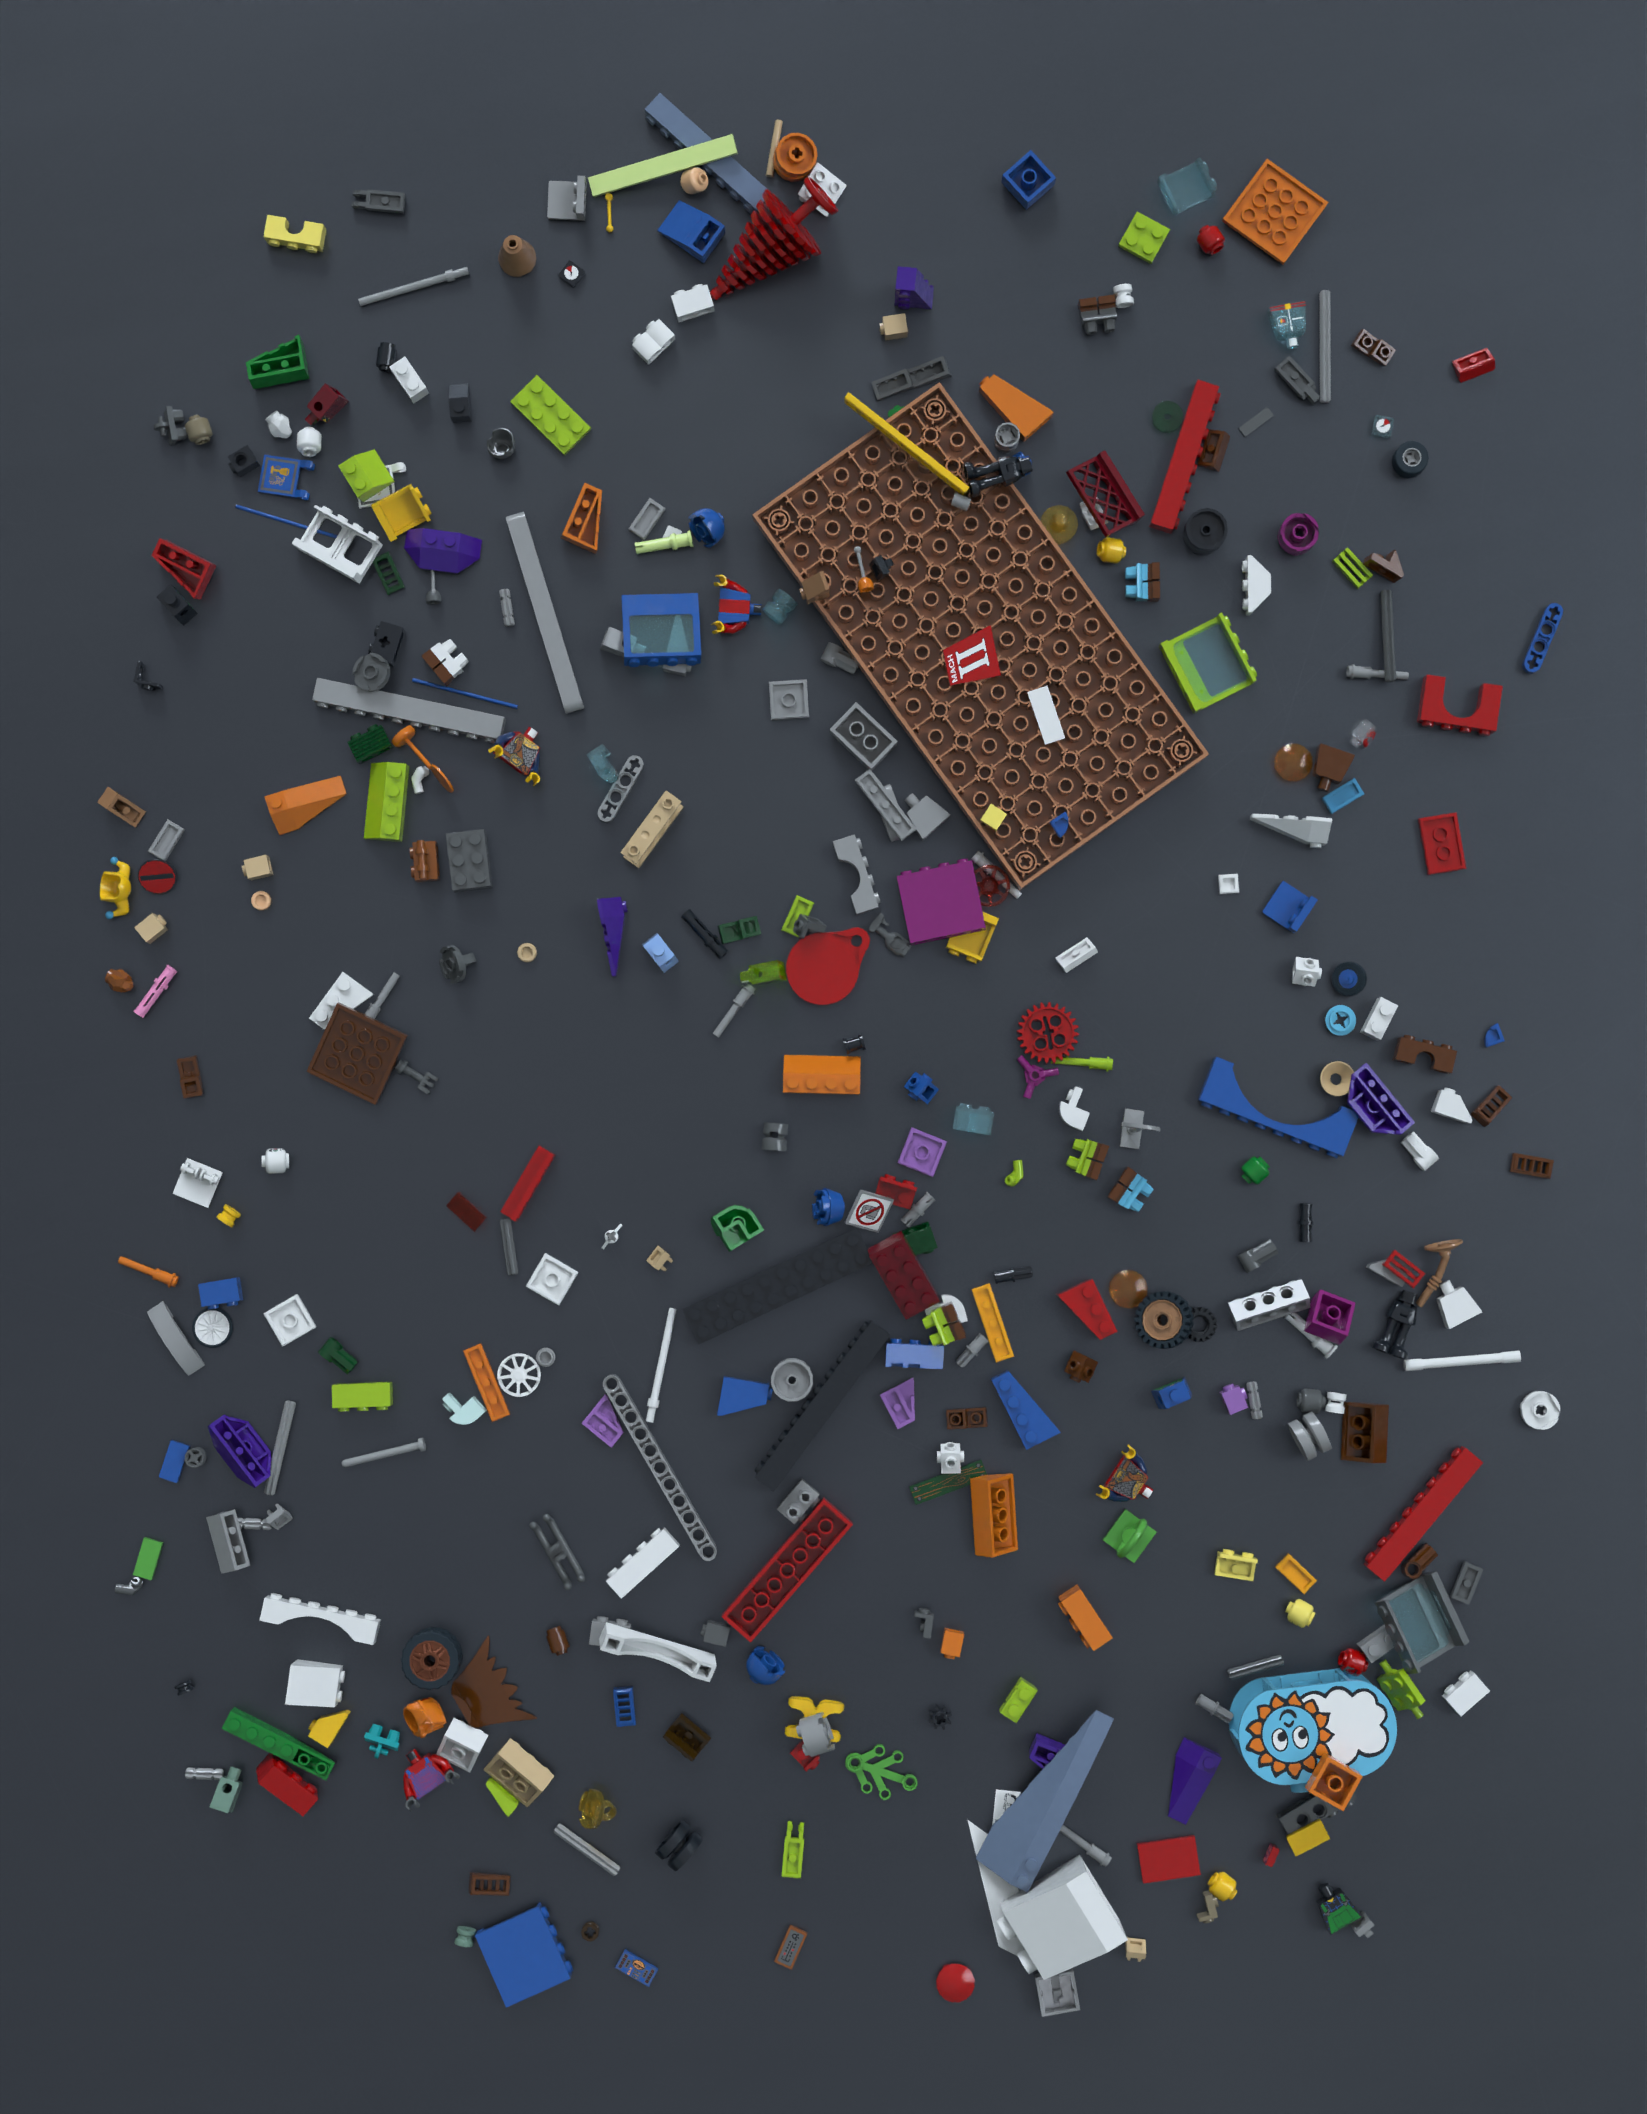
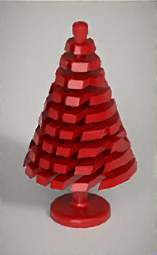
M810 176L804 179V185L812 196L794 213L790 212L788 207L774 193L772 194L768 189L764 190L762 194L764 201L760 200L756 205L760 214L757 211L752 212L751 220L753 224L747 222L745 226L747 234L742 232L739 237L742 246L736 243L733 248L739 260L732 254L727 260L734 271L724 264L722 273L726 279L719 275L716 279L718 286L710 291V295L714 300H718L724 292L727 295L734 293L731 285L739 290L745 288L739 278L748 285H752L755 279L748 270L757 279L763 280L767 278L765 272L772 276L778 272L776 267L781 269V271L789 268L787 262L795 266L799 264L798 258H801L803 261L810 259L811 257L808 252L813 256L821 254L818 244L805 226H802L801 222L819 205L831 215H835L838 212V208L826 192Z

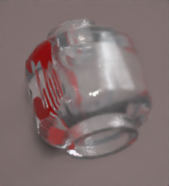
M1366 719L1363 721L1357 720L1348 731L1349 743L1355 748L1359 746L1362 748L1368 747L1376 737V727Z

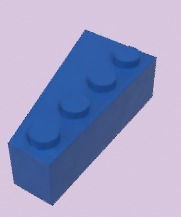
M1008 1370L991 1378L1026 1450L1061 1433Z

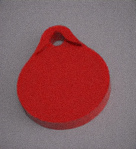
M855 927L839 932L813 933L799 940L790 951L786 964L788 982L793 991L801 999L814 1005H831L843 1000L850 994L857 982L862 959L870 944L868 933L862 928ZM854 936H859L862 939L860 946L852 945L851 939Z

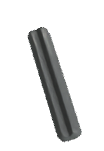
M501 1219L499 1222L507 1275L518 1274L511 1219Z
M1276 1655L1227 1670L1230 1680L1279 1667L1284 1665L1282 1655Z

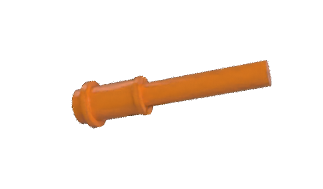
M122 1256L118 1260L119 1264L152 1276L153 1280L167 1284L169 1288L171 1286L175 1287L179 1280L176 1273L171 1274L159 1268L155 1270Z

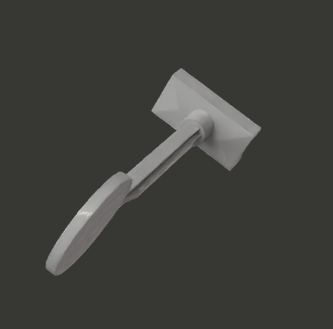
M1125 1108L1123 1122L1121 1123L1122 1131L1119 1147L1139 1149L1142 1130L1160 1132L1161 1128L1143 1125L1144 1111Z

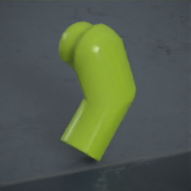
M1022 1160L1013 1161V1171L1005 1178L1006 1185L1013 1187L1023 1179Z

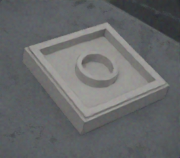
M807 679L769 682L771 721L809 718Z

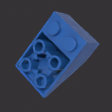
M680 200L657 230L702 263H705L726 233L725 226L719 221Z

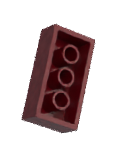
M902 1231L868 1248L870 1259L906 1320L940 1302L935 1288Z

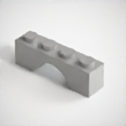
M854 834L833 841L838 861L851 864L858 871L860 877L859 887L851 895L856 916L878 909V904L881 901L878 892H873L872 886L875 883L872 874L868 875L866 868L869 865L866 856L862 857L860 849H863L860 838L856 839Z

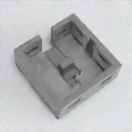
M1073 1968L1045 1980L1040 1973L1034 1974L1042 2017L1080 2010Z

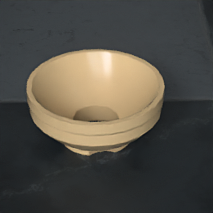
M1331 1062L1321 1072V1086L1330 1095L1343 1096L1349 1093L1351 1075L1354 1071L1344 1062ZM1334 1073L1341 1076V1082L1338 1085H1334L1330 1081V1077Z

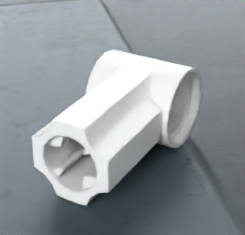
M1415 1132L1410 1133L1400 1142L1414 1157V1162L1424 1172L1439 1160L1438 1155L1429 1146H1426Z

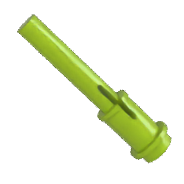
M1063 1057V1061L1056 1058L1055 1064L1088 1066L1089 1069H1102L1108 1072V1070L1113 1068V1059H1109V1057H1090V1059Z

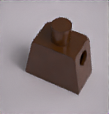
M1320 743L1317 746L1313 776L1320 779L1318 789L1329 792L1331 783H1341L1355 755Z

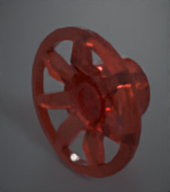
M985 865L974 871L975 875L980 872L982 881L977 882V886L980 889L979 897L983 895L988 897L989 903L980 901L981 905L992 907L1002 903L1007 898L1010 890V881L1005 871L994 865ZM994 869L990 877H987L982 870ZM996 872L1002 873L1005 879L997 881L995 879ZM1003 883L1007 884L1005 894L999 890V885ZM996 894L1002 896L1000 900L992 903L993 896Z

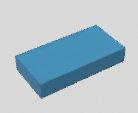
M1353 778L1321 799L1330 814H1333L1364 795V792L1356 779Z

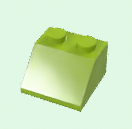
M375 449L354 455L338 465L357 498L362 502H365L395 482Z

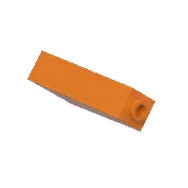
M995 374L990 378L988 376L980 382L979 393L1005 422L1013 423L1018 427L1020 438L1023 442L1053 417L1054 412Z

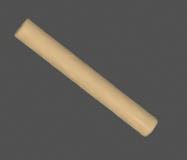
M775 120L766 171L767 177H773L774 175L773 155L780 141L782 120Z

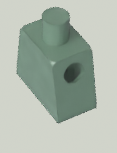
M231 1766L227 1777L222 1776L220 1778L210 1808L225 1813H232L234 1811L243 1782L238 1781L241 1769ZM227 1784L232 1786L231 1792L227 1791Z

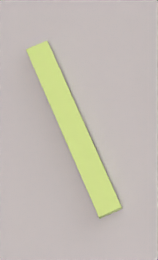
M730 134L588 177L593 197H597L738 154L734 136Z

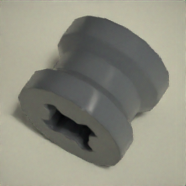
M200 1447L190 1449L185 1454V1462L192 1468L203 1465L207 1459L206 1452Z

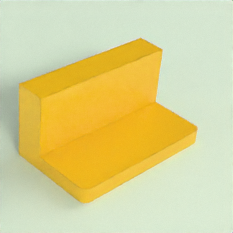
M1320 1819L1286 1836L1295 1856L1330 1839Z

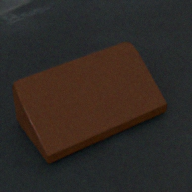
M1209 429L1197 464L1198 466L1213 471H1220L1230 440V436L1225 431Z

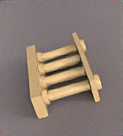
M665 791L620 852L624 855L623 858L639 869L684 808L681 805L682 801L668 791Z

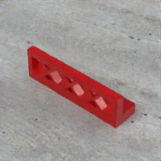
M540 1145L538 1146L500 1211L501 1213L510 1217L515 1222L519 1220L555 1158V1154Z

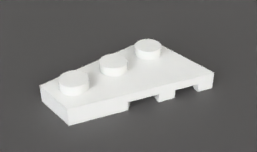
M342 972L309 1019L325 1030L338 1002L355 1009L374 994Z

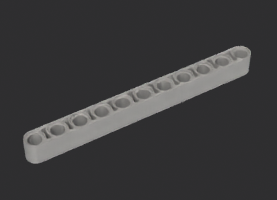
M523 511L507 516L506 521L565 713L568 714L584 709L525 513Z
M615 1374L608 1375L603 1380L604 1390L700 1557L705 1561L713 1560L717 1554L716 1544L623 1382ZM609 1378H614L617 1381L616 1388L612 1389L607 1386ZM618 1395L626 1397L627 1402L625 1405L617 1403ZM634 1412L636 1414V1421L629 1422L626 1419V1414ZM639 1428L644 1429L646 1432V1437L643 1439L636 1436V1430ZM652 1445L655 1447L656 1453L648 1455L645 1448ZM658 1462L664 1463L665 1471L658 1472L655 1469V1464ZM672 1479L675 1482V1487L672 1489L666 1488L665 1480ZM682 1496L685 1503L678 1506L675 1504L674 1498ZM692 1513L694 1521L686 1522L684 1514ZM697 1529L702 1530L704 1537L696 1539L693 1532ZM710 1546L713 1548L714 1553L711 1556H706L703 1553V1549Z

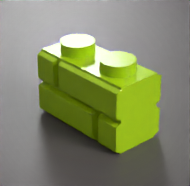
M1020 1677L1005 1699L1006 1702H1003L999 1708L1000 1713L1017 1723L1037 1693V1688Z

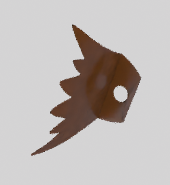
M488 1635L472 1661L453 1682L451 1695L471 1727L478 1728L497 1723L537 1719L532 1714L515 1709L522 1702L509 1700L518 1687L509 1684L501 1685L507 1668L492 1671L495 1657L487 1660L489 1652Z

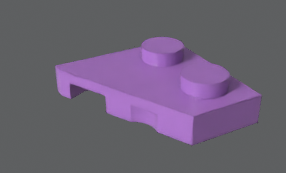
M913 1377L880 1394L897 1429L915 1421Z
M606 1394L581 1423L611 1448L624 1433Z

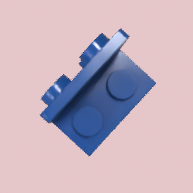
M1282 881L1262 913L1290 932L1295 933L1318 899L1313 896L1307 897L1285 881Z

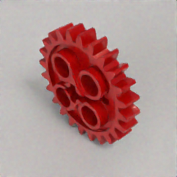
M1041 1002L1039 1009L1033 1005V1012L1027 1009L1028 1017L1021 1016L1025 1022H1019L1018 1026L1022 1027V1029L1017 1030L1018 1034H1022V1036L1017 1038V1041H1023L1020 1048L1026 1047L1024 1054L1031 1053V1060L1035 1056L1038 1057L1037 1063L1044 1059L1046 1065L1049 1059H1051L1053 1064H1055L1056 1058L1063 1061V1054L1069 1057L1067 1050L1074 1051L1075 1048L1071 1044H1077L1078 1041L1073 1038L1079 1036V1033L1074 1032L1079 1026L1072 1024L1076 1021V1018H1069L1072 1013L1071 1011L1065 1014V1007L1059 1010L1058 1003L1051 1007V1002H1048L1047 1007H1044V1004ZM1043 1017L1047 1019L1048 1031L1053 1032L1050 1035L1053 1046L1052 1050L1049 1049L1047 1035H1043L1046 1029ZM1053 1017L1058 1018L1060 1025L1052 1026L1050 1019ZM1035 1021L1040 1022L1042 1028L1034 1030L1031 1024ZM1056 1036L1063 1037L1064 1044L1057 1045L1054 1042V1038ZM1043 1040L1046 1047L1039 1049L1036 1047L1035 1042Z

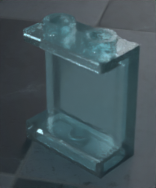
M1201 157L1169 175L1164 173L1158 178L1157 183L1173 215H1177L1200 204L1216 194V181L1210 177L1208 165L1205 161H1202Z

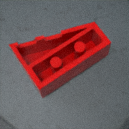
M159 538L152 556L194 599L201 600L217 565L166 539Z
M1090 1278L1056 1294L1098 1339L1101 1340L1118 1332L1093 1279Z

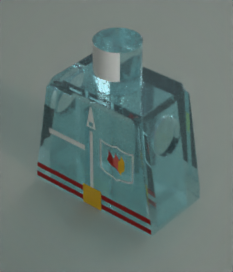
M1305 301L1270 306L1267 316L1276 340L1286 339L1288 349L1298 347L1297 337H1302L1306 331Z

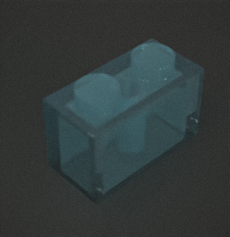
M960 1103V1107H955L953 1130L991 1135L994 1112H990L991 1108L979 1106V1110L971 1109L972 1105Z

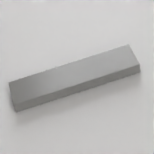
M871 769L855 779L857 785L901 841L917 830Z

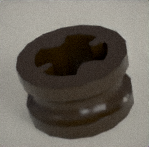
M589 1921L584 1924L581 1931L583 1939L586 1941L597 1939L599 1926L595 1922ZM588 1927H592V1930H595L593 1936H588L589 1933H585Z

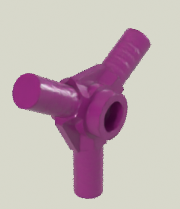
M1023 1055L1016 1059L1025 1069L1024 1074L1028 1084L1023 1097L1031 1099L1035 1086L1044 1081L1045 1077L1059 1075L1058 1067L1043 1070L1041 1067L1031 1066Z

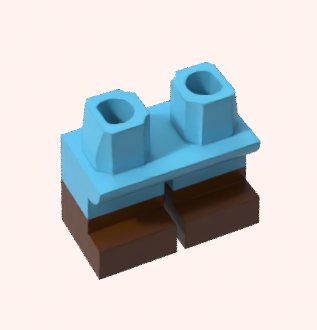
M1152 562L1151 564L1137 563L1136 566L1125 568V579H1135V585L1125 586V597L1135 598V601L1158 602L1160 599V562Z
M1126 1167L1118 1179L1119 1183L1114 1185L1107 1198L1125 1209L1130 1208L1133 1211L1139 1212L1144 1203L1136 1199L1137 1195L1140 1192L1149 1197L1154 1189L1147 1183L1145 1178L1137 1174L1130 1167Z

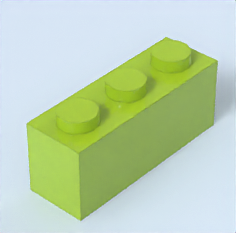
M392 1382L341 1383L332 1385V1408H338L339 1412L349 1411V1408L357 1407V1411H367L369 1407H376V1410H388V1406L393 1405Z

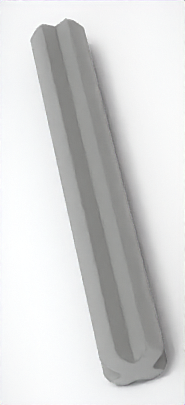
M559 1823L556 1826L554 1833L611 1875H617L620 1870L619 1865Z

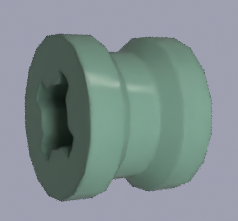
M458 1926V1936L455 1938L454 1943L462 1947H473V1936L476 1934V1929Z

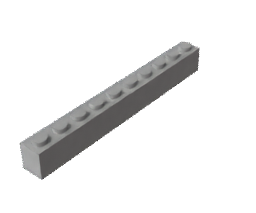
M317 678L312 699L321 708L328 709V706L336 707L335 710L340 712L351 710L356 715L365 716L370 714L378 720H384V717L392 719L391 722L403 724V721L409 722L412 727L421 728L422 725L428 726L431 731L440 732V729L447 730V733L450 735L459 736V733L466 734V738L477 740L478 737L485 738V742L493 744L498 736L503 735L506 719L503 716L379 690L369 692L361 689L359 686Z

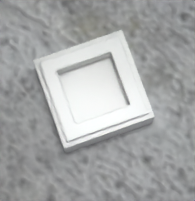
M1238 874L1218 875L1219 895L1239 893Z

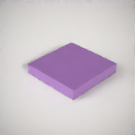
M911 1127L897 1163L933 1177L947 1141Z

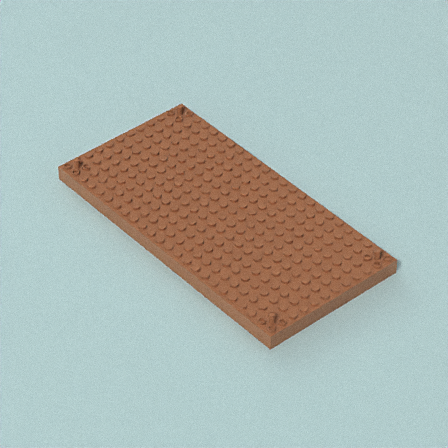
M940 382L885 420L967 486L968 481H966L963 469L964 462H972L975 467L997 462ZM874 428L752 514L753 521L800 586L804 580L818 572H824L830 589V597L812 603L1018 889L1022 890L1204 760L1209 753L1014 484L1004 487L1003 483L982 490L980 495L974 498L968 492L965 496L972 499L967 511L951 506L954 494L958 492L877 428ZM995 472L978 477L973 480H982L999 474L998 472ZM856 546L861 547L860 554L865 576L870 578L874 585L872 591L860 593L858 589V582L862 576L857 554L854 552ZM882 555L884 560L891 558L894 565L889 569V574L884 579L877 581L869 563ZM991 625L1001 676L950 686L943 650ZM1044 686H1048L1065 736L1064 739L1046 745L1027 693ZM990 804L1007 814L997 831L980 821ZM1066 812L1069 818L1068 829L1059 839L1049 822Z

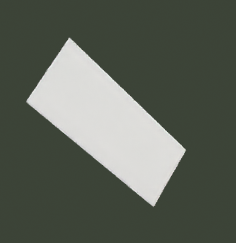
M1048 686L1027 692L1045 745L1064 739L1065 736Z

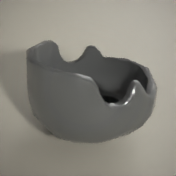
M498 428L492 431V436L490 439H487V449L492 457L503 460L511 456L515 451V438L509 429Z

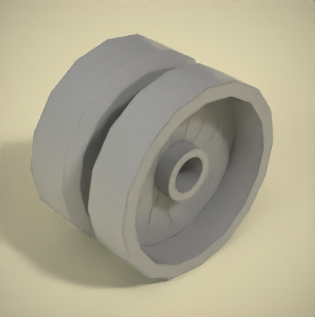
M787 1358L780 1361L774 1367L771 1375V1386L774 1393L781 1399L788 1402L799 1401L810 1393L813 1386V1373L810 1366L803 1360ZM791 1376L796 1378L793 1384L788 1381Z
M1312 1411L1303 1415L1304 1426L1297 1419L1287 1424L1297 1447L1307 1461L1317 1457L1316 1448L1321 1453L1332 1449L1324 1427Z

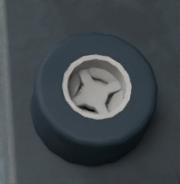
M1404 442L1398 447L1392 457V465L1395 472L1405 478L1418 476L1428 464V451L1419 442Z

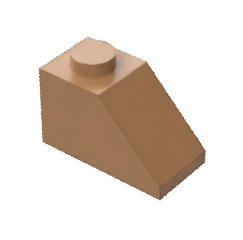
M823 571L801 582L800 595L802 600L806 599L808 604L830 597V589Z
M107 787L97 802L134 827L137 826L146 811L110 787Z

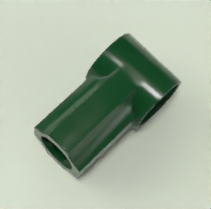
M330 1337L318 1353L330 1363L333 1362L348 1375L359 1361L345 1351L344 1347L337 1340Z

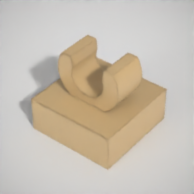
M657 1246L646 1260L658 1271L660 1269L663 1271L667 1270L663 1266L666 1261L673 1262L669 1257L670 1255L660 1246Z
M1127 1937L1128 1940L1125 1942L1127 1960L1130 1961L1131 1958H1137L1138 1962H1140L1142 1959H1145L1146 1940Z

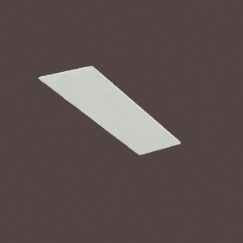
M968 1820L977 1856L988 1833ZM978 1861L998 1946L1018 1956L1017 1953L1025 1948L1017 1936L1008 1941L997 1919L1004 1915L1001 1903L1018 1893L1019 1890Z

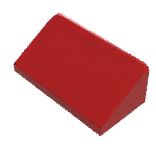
M1484 348L1452 361V365L1459 381L1462 383L1495 369V359L1488 348Z

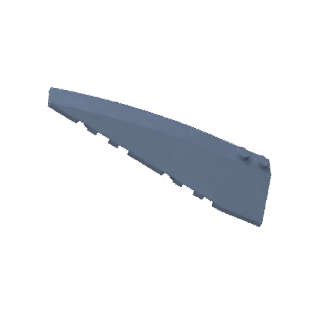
M1098 1710L1093 1712L1080 1727L1079 1731L1068 1740V1743L1057 1752L1052 1761L1048 1762L1030 1782L1025 1791L1016 1798V1801L995 1821L976 1856V1860L1009 1884L1028 1893L1091 1769L1114 1718Z

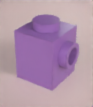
M1233 1383L1222 1387L1223 1391L1219 1393L1228 1414L1232 1415L1248 1408L1245 1401L1248 1397L1244 1388L1240 1389V1386H1234Z

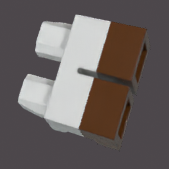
M451 639L443 644L437 643L421 655L446 687L458 674L464 672L462 668L469 662L462 652L454 659L451 657L450 654L457 649V646Z

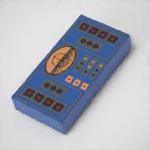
M624 1949L615 1966L616 1969L648 1987L658 1971L656 1966Z

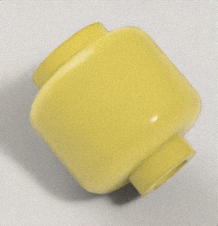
M1297 1599L1294 1603L1290 1601L1285 1611L1288 1613L1287 1620L1300 1628L1309 1627L1316 1614L1313 1612L1314 1607L1301 1599Z

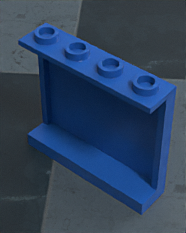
M541 1902L532 1909L490 1928H482L475 1934V1938L506 2008L569 1980L572 1975L573 1967L569 1960L566 1961L564 1946L561 1942L558 1943L556 1928L553 1924L550 1925L548 1920L550 1917L546 1906H542Z

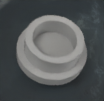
M542 1348L537 1352L536 1360L539 1365L549 1367L555 1361V1353L550 1348Z

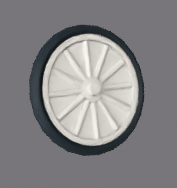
M220 1308L203 1309L193 1320V1335L205 1347H220L232 1335V1320Z

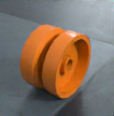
M790 133L780 140L773 155V167L780 177L790 182H796L805 179L810 174L817 160V148L813 140L801 133Z

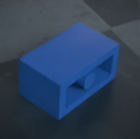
M240 1277L198 1284L201 1307L207 1306L208 1310L219 1308V1304L226 1303L227 1306L238 1305V1301L243 1300Z

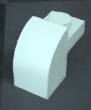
M451 1393L442 1398L444 1407L449 1412L453 1411L455 1413L449 1419L457 1424H470L487 1411L475 1396L463 1406Z

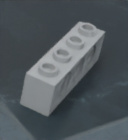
M1302 1279L1293 1280L1285 1285L1275 1286L1260 1293L1256 1292L1242 1299L1237 1298L1228 1303L1230 1315L1237 1331L1311 1308L1310 1297Z

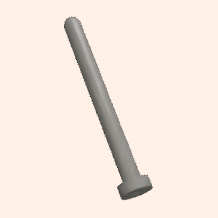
M419 1438L418 1442L345 1459L342 1461V1466L349 1467L418 1449L421 1452L426 1451V1443L424 1438Z

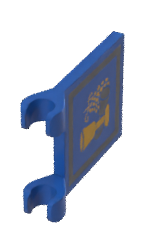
M264 455L258 492L309 500L310 494L306 490H297L300 468L313 471L315 464L311 460Z

